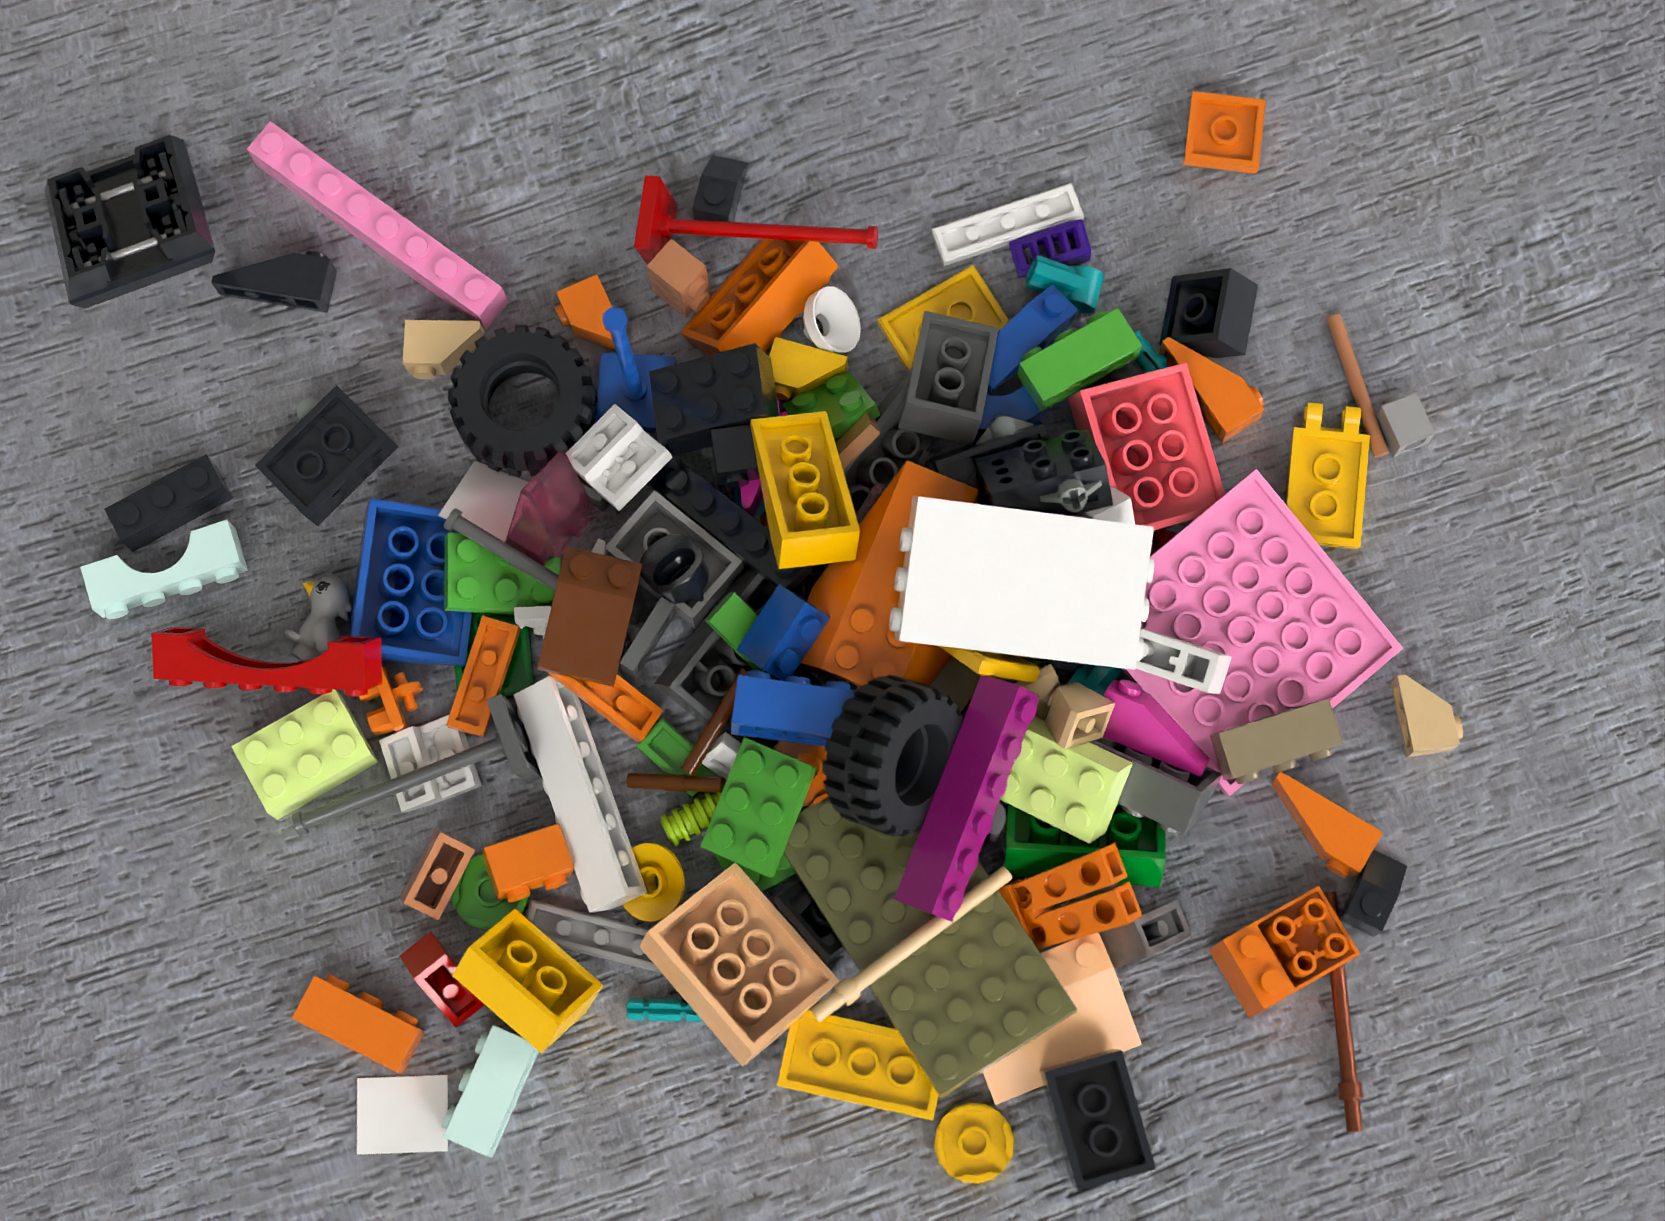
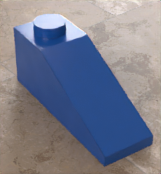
M1053 284L1030 301L998 332L988 384L990 392H993L1018 372L1019 363L1022 362L1021 358L1024 354L1036 347H1041L1043 350L1046 342L1050 344L1055 343L1054 339L1069 329L1079 310Z

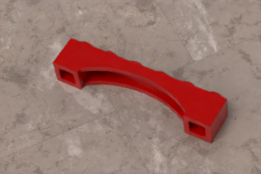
M169 627L151 633L153 679L169 680V685L187 686L193 684V681L203 682V687L221 688L226 687L227 683L238 684V689L256 690L262 688V685L273 686V691L291 692L296 691L297 687L309 688V693L327 694L331 693L332 689L344 690V695L363 696L368 694V689L382 684L381 637L343 636L328 642V650L314 659L276 663L250 659L226 650L206 637L204 628Z

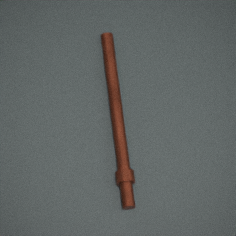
M1325 892V897L1339 918L1337 892ZM1345 964L1329 972L1341 1083L1338 1084L1339 1100L1344 1102L1347 1132H1361L1363 1127L1359 1099H1363L1362 1082L1357 1081Z

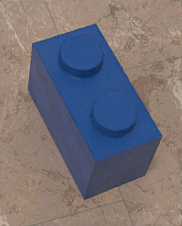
M779 584L736 650L762 670L782 681H786L787 676L794 674L830 617L801 596Z

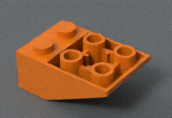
M1319 886L1228 936L1209 949L1249 1019L1360 955V952Z

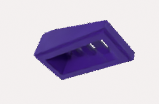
M1082 219L1070 221L1010 241L1008 244L1018 279L1027 277L1032 265H1027L1023 252L1025 248H1030L1031 256L1034 260L1037 255L1040 256L1038 245L1044 244L1047 259L1067 266L1089 262L1091 257V247ZM1074 237L1077 249L1071 250L1068 238ZM1059 240L1062 254L1056 255L1053 242Z

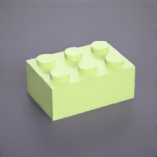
M332 689L331 693L319 696L231 746L266 812L277 820L379 763L344 697L336 689Z
M1034 716L1022 741L1021 753L1015 760L1008 777L1007 789L1000 800L1090 844L1106 833L1133 763L1090 742L1064 749L1057 745L1045 721Z

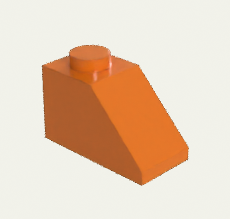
M596 274L557 291L556 294L560 304L555 306L554 309L562 327L570 325L575 337L616 351L611 333L606 330L602 320L603 314L606 310L612 308V305L598 275Z

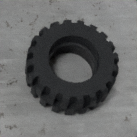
M515 325V332L507 333L505 327L494 330L496 337L487 341L482 336L474 343L477 349L473 353L466 350L459 358L463 365L462 368H454L450 379L454 387L448 389V401L452 407L450 414L453 423L471 454L479 461L484 460L488 468L499 472L503 468L507 470L509 476L520 477L522 471H529L531 477L542 475L541 468L550 465L552 470L555 471L563 467L561 457L590 429L591 424H595L597 395L588 366L585 365L583 357L578 350L570 348L568 340L559 334L554 338L551 337L549 329L537 327L535 333L529 332L527 325ZM534 373L545 376L553 381L558 390V402L552 414L541 424L525 430H511L499 426L491 418L489 412L491 397L498 386L508 378L518 374Z
M895 675L881 676L868 681V684L862 685L855 690L854 697L847 699L841 707L842 713L839 718L834 719L831 726L833 732L830 739L826 740L824 748L827 756L826 760H823L822 771L826 775L823 783L825 791L829 796V801L841 817L892 837H904L914 834L922 828L963 723V717L954 700L949 695H946L944 691Z

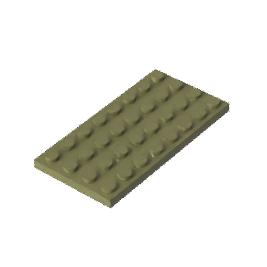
M826 799L818 804L809 806L799 813L783 854L853 963L861 972L935 917V915L894 899L920 831L904 837H892L844 819L840 816L839 812L835 811L829 799ZM979 861L969 878L964 894L989 877ZM998 890L869 985L940 1098L948 1095L1077 1012V1007Z

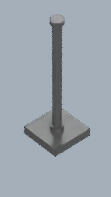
M457 508L452 510L443 527L450 532L453 529L537 581L554 591L556 590L559 575L462 517V511ZM661 597L645 623L640 621L637 624L633 620H629L626 635L630 637L628 641L632 644L620 662L622 673L634 680L636 679L675 617L674 604Z
M501 694L487 699L486 701L498 731L495 734V739L307 813L296 812L292 814V821L297 833L302 836L309 833V828L499 753L507 756L512 773L527 783L542 778L537 761L531 753L530 742L524 725L518 716L517 706Z

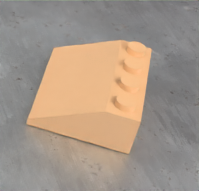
M733 863L651 928L639 946L742 1067L777 1039L839 982V979L737 863Z
M1099 932L1071 940L1040 953L1077 1007V1012L982 1072L995 1106L1043 1086L1040 1074L1041 1069L1114 1048L1125 1052L1142 1044Z

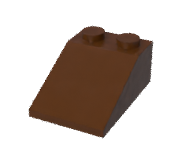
M568 546L565 547L537 670L614 687L641 573V563Z

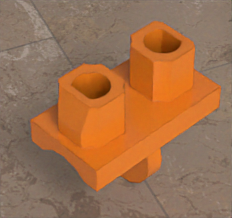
M382 666V684L368 689L367 695L359 696L362 702L381 696L384 707L366 714L371 731L375 735L389 733L394 730L397 733L409 728L399 702H404L407 712L417 709L418 706L414 697L423 691L421 682H408L405 672L394 675L398 686L394 688L387 668Z

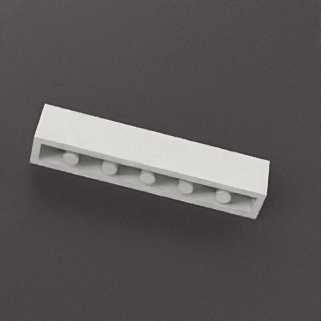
M548 676L514 694L518 706V716L525 726L530 741L531 753L540 769L543 778V788L549 795L555 812V822L561 828L581 887V897L587 904L589 913L612 910L646 894L647 890L578 696L552 676Z

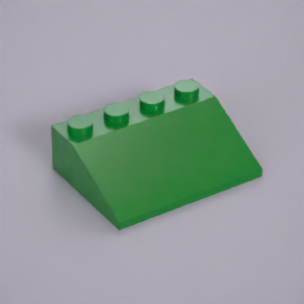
M1007 803L1003 866L1012 877L1028 878L1115 843L1128 876L1115 884L1130 882L1131 885L1160 887L1166 860L1165 830L1158 826L1159 822L1146 816H1133L1123 810V805L1117 803L1106 833L1089 844Z

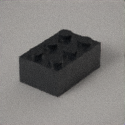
M756 343L649 371L657 439L674 456L711 447V429L748 425L751 419L779 416L771 358Z
M1114 1048L1040 1070L1074 1189L1081 1191L1156 1169L1121 1049Z

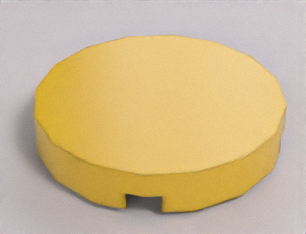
M969 1102L954 1107L942 1118L935 1132L934 1149L939 1164L950 1176L961 1182L979 1184L994 1179L1006 1168L1013 1155L1014 1137L1008 1121L999 1111L986 1104Z

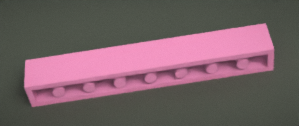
M271 121L247 148L257 167L468 319L480 321L485 331L508 304L504 290L500 285Z

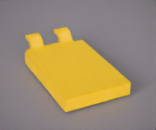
M1308 402L1307 407L1304 408L1303 428L1294 427L1292 429L1285 504L1320 546L1359 549L1361 545L1370 435L1359 434L1361 408L1346 406L1345 411H1342L1341 429L1321 427L1323 404Z

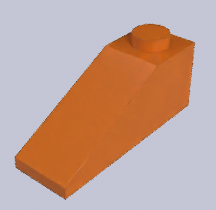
M1170 337L1162 341L1159 354H1164L1167 357L1168 361L1166 363L1169 367L1187 362L1202 416L1221 443L1260 420L1264 411V401L1254 386L1249 387L1240 376Z
M1280 771L1271 785L1318 856L1327 861L1326 868L1343 878H1346L1347 875L1354 878L1361 872L1383 832Z

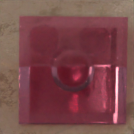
M560 451L521 490L505 541L508 545L543 566L554 556L559 558L564 553L570 539L573 536L578 538L585 530L589 518L585 515L590 500L568 456Z

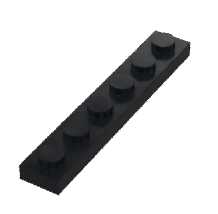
M674 455L646 484L775 587L781 584L793 591L814 569L813 565L778 569L769 529Z

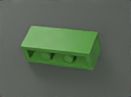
M1119 308L1109 313L1106 310L1100 311L1090 317L1086 322L1087 325L1077 331H1074L1073 328L1068 329L1054 339V344L1043 350L1041 347H1036L1022 356V362L1019 363L1017 375L1040 412L1139 357L1142 345Z

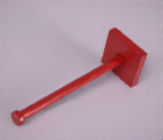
M645 175L634 247L648 265L668 241L673 239V234L865 244L868 249H876L879 233L877 226H868L867 229L676 219L678 204L660 176Z

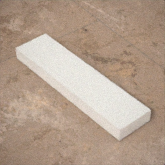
M1072 183L933 228L931 234L943 266H947L1007 246L1010 241L1070 221L1083 220L1084 214Z

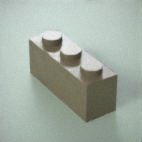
M1329 698L1209 735L1223 779L1236 778L1237 784L1259 779V770L1273 767L1274 773L1296 767L1295 759L1309 755L1311 761L1333 755L1331 747L1343 744Z

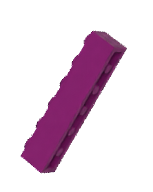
M981 674L894 897L895 900L953 922L956 912L963 903V894L969 878L976 869L978 855L984 839L992 828L993 816L1000 798L1007 789V780L1013 764L1021 753L1025 733L1029 723L1036 714L1039 696L1019 685Z

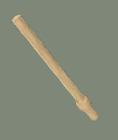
M1002 866L964 894L963 903L956 912L953 922L937 916L933 917L853 978H844L834 986V992L810 1009L818 1022H821L842 1005L846 1004L849 1006L861 997L860 992L1012 880L1013 878L1009 871Z

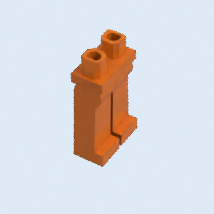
M1115 843L1026 879L1023 877L1012 881L998 889L1037 949L1124 926L1143 916L1130 882L1055 908L1054 904L1111 886L1128 877Z

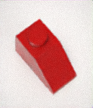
M431 931L399 955L413 979L455 1027H458L485 1005L452 976L458 964Z

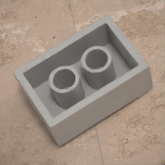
M654 490L604 548L607 556L639 563L644 552L662 537L671 534H684L689 537L702 550L704 562L710 574L708 583L701 591L704 600L700 602L693 597L684 603H671L675 605V613L696 629L744 570L743 561ZM641 576L639 577L638 583L656 598L660 599L663 597L661 594L654 592Z

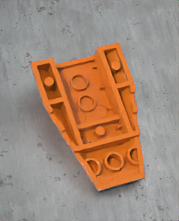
M907 460L859 524L860 535L856 560L830 563L812 587L807 601L830 618L799 666L817 674L821 670L859 687L868 684V681L888 675L899 676L930 686L952 655L937 645L899 641L894 638L895 631L889 630L892 607H898L900 591L894 590L897 567L903 568L905 552L900 551L899 548L901 531L903 527L908 528L912 496L977 504L979 490Z

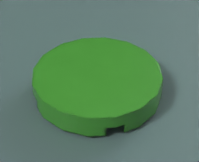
M482 853L469 861L452 894V902L459 916L471 927L488 931L513 909L518 910L523 915L528 906L530 895L515 902H508L507 898L497 901Z

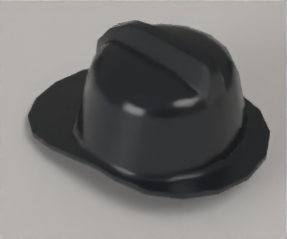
M671 534L662 537L644 552L639 562L642 564L640 576L654 592L661 594L668 601L675 604L684 603L693 597L700 602L704 600L701 591L708 583L710 574L704 562L702 550L689 537L684 534Z

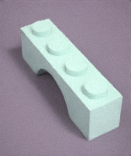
M228 519L191 531L189 544L182 558L175 565L161 572L143 573L133 570L118 555L80 567L92 610L102 618L106 617L107 619L123 617L129 613V609L141 605L144 607L160 605L166 601L165 597L171 595L197 593L202 590V585L208 583L234 581L239 577V573L248 571L237 530Z

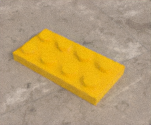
M810 1010L806 1011L789 1028L777 1083L778 1087L933 1121L938 1093L896 1029L829 1015L821 1022H818Z

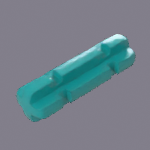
M630 998L627 1001L626 1015L630 1020L644 1021L645 1017L649 1018L650 1021H681V1018H686L687 1022L703 1021L687 1002H682L681 999H649V1002H647L644 998Z

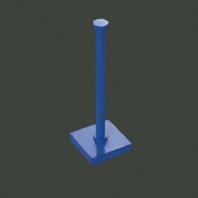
M617 307L609 308L603 314L602 320L606 330L611 333L616 353L601 352L595 423L616 404L637 421L644 431L657 432L649 371L677 364L676 357L633 354L626 331L628 323L626 313Z

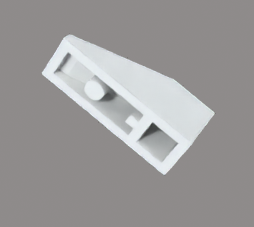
M1140 628L1139 637L1144 640V650L1141 661H1136V669L1207 693H1221L1232 656Z

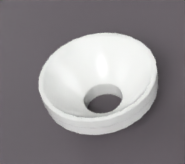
M827 286L809 296L803 313V331L807 339L811 343L813 342L819 349L836 354H843L855 348L859 341L861 326L857 309L848 295L836 287ZM815 317L820 320L823 326V335L818 329Z

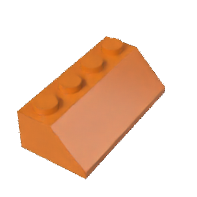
M761 239L710 297L707 304L683 328L680 334L707 356L754 343L765 352L773 344L775 337L781 338L784 329L796 316L804 311L809 296L827 285L831 275L839 266L819 242Z

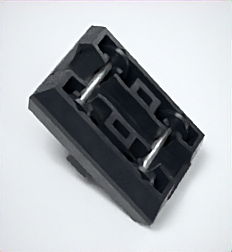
M168 135L135 147L134 155L87 172L83 167H79L47 179L44 191L68 301L71 305L86 309L212 263L216 251L184 139Z

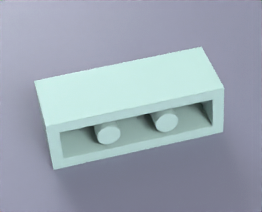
M494 1025L490 1032L484 1031L475 1049V1053L479 1054L473 1070L467 1068L459 1084L458 1090L463 1092L457 1107L450 1106L442 1123V1128L446 1129L443 1138L487 1157H493L539 1053L524 1038Z

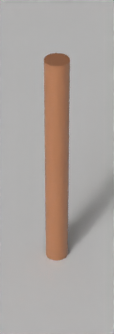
M1341 314L1331 315L1326 320L1355 404L1358 408H1361V421L1366 435H1370L1369 444L1374 458L1384 456L1389 451Z

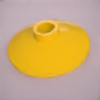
M656 843L639 844L633 847L632 850L647 893L623 904V907L628 913L639 920L646 922L660 921L677 909L681 903L685 888L683 869L677 857L665 846ZM656 875H657L658 880H659V886H658V887H657L656 884H655V877H656Z

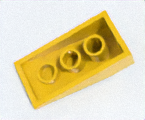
M827 412L751 419L750 426L767 521L778 569L856 560L860 529Z

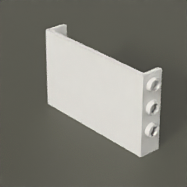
M912 496L908 528H902L899 548L900 551L905 552L903 568L897 567L894 590L900 591L898 607H892L889 630L895 631V639L905 642L1135 670L1136 661H1141L1144 650V640L1139 637L1141 622H1146L1149 613V600L1145 598L1146 583H1150L1154 575V560L1150 559L1154 527Z

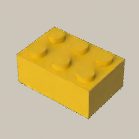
M513 909L468 947L452 975L541 1054L587 1012L604 986L516 909Z

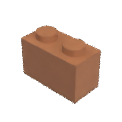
M670 239L647 265L652 291L681 315L688 318L693 311L699 312L710 298L706 265L674 240Z
M435 828L399 899L404 904L439 921L475 849Z

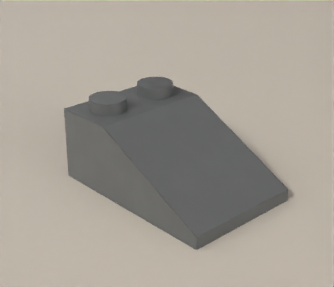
M924 311L898 428L973 446L982 421L999 328Z

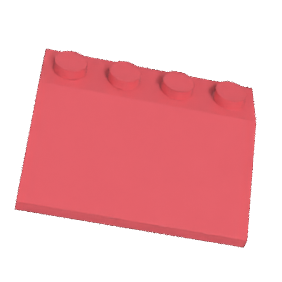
M1187 362L1080 390L1068 398L1077 430L1088 429L1106 463L1110 485L1131 498L1135 525L1154 527L1153 532L1193 521L1225 494Z

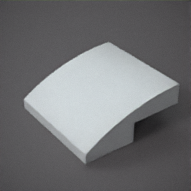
M614 404L561 458L605 500L620 511L672 458V455L665 447L647 434L637 421Z
M449 715L421 727L411 726L380 739V746L391 779L469 749L465 733L448 728L446 724ZM474 763L400 792L396 796L401 812L405 813L458 796L482 785Z

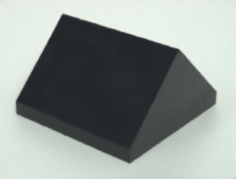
M801 881L773 900L775 908L826 966L845 950Z

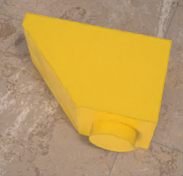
M775 337L769 355L772 362L776 397L780 400H789L790 397L794 398L802 392H808L826 383L832 376L843 374L848 370L847 356Z

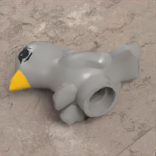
M329 575L317 581L302 583L310 597L311 613L301 625L298 633L286 629L284 632L290 642L296 645L291 653L300 661L320 656L328 650V642L340 638L336 620L339 617L348 619L347 612L352 611L350 605L349 588L345 581L339 577Z

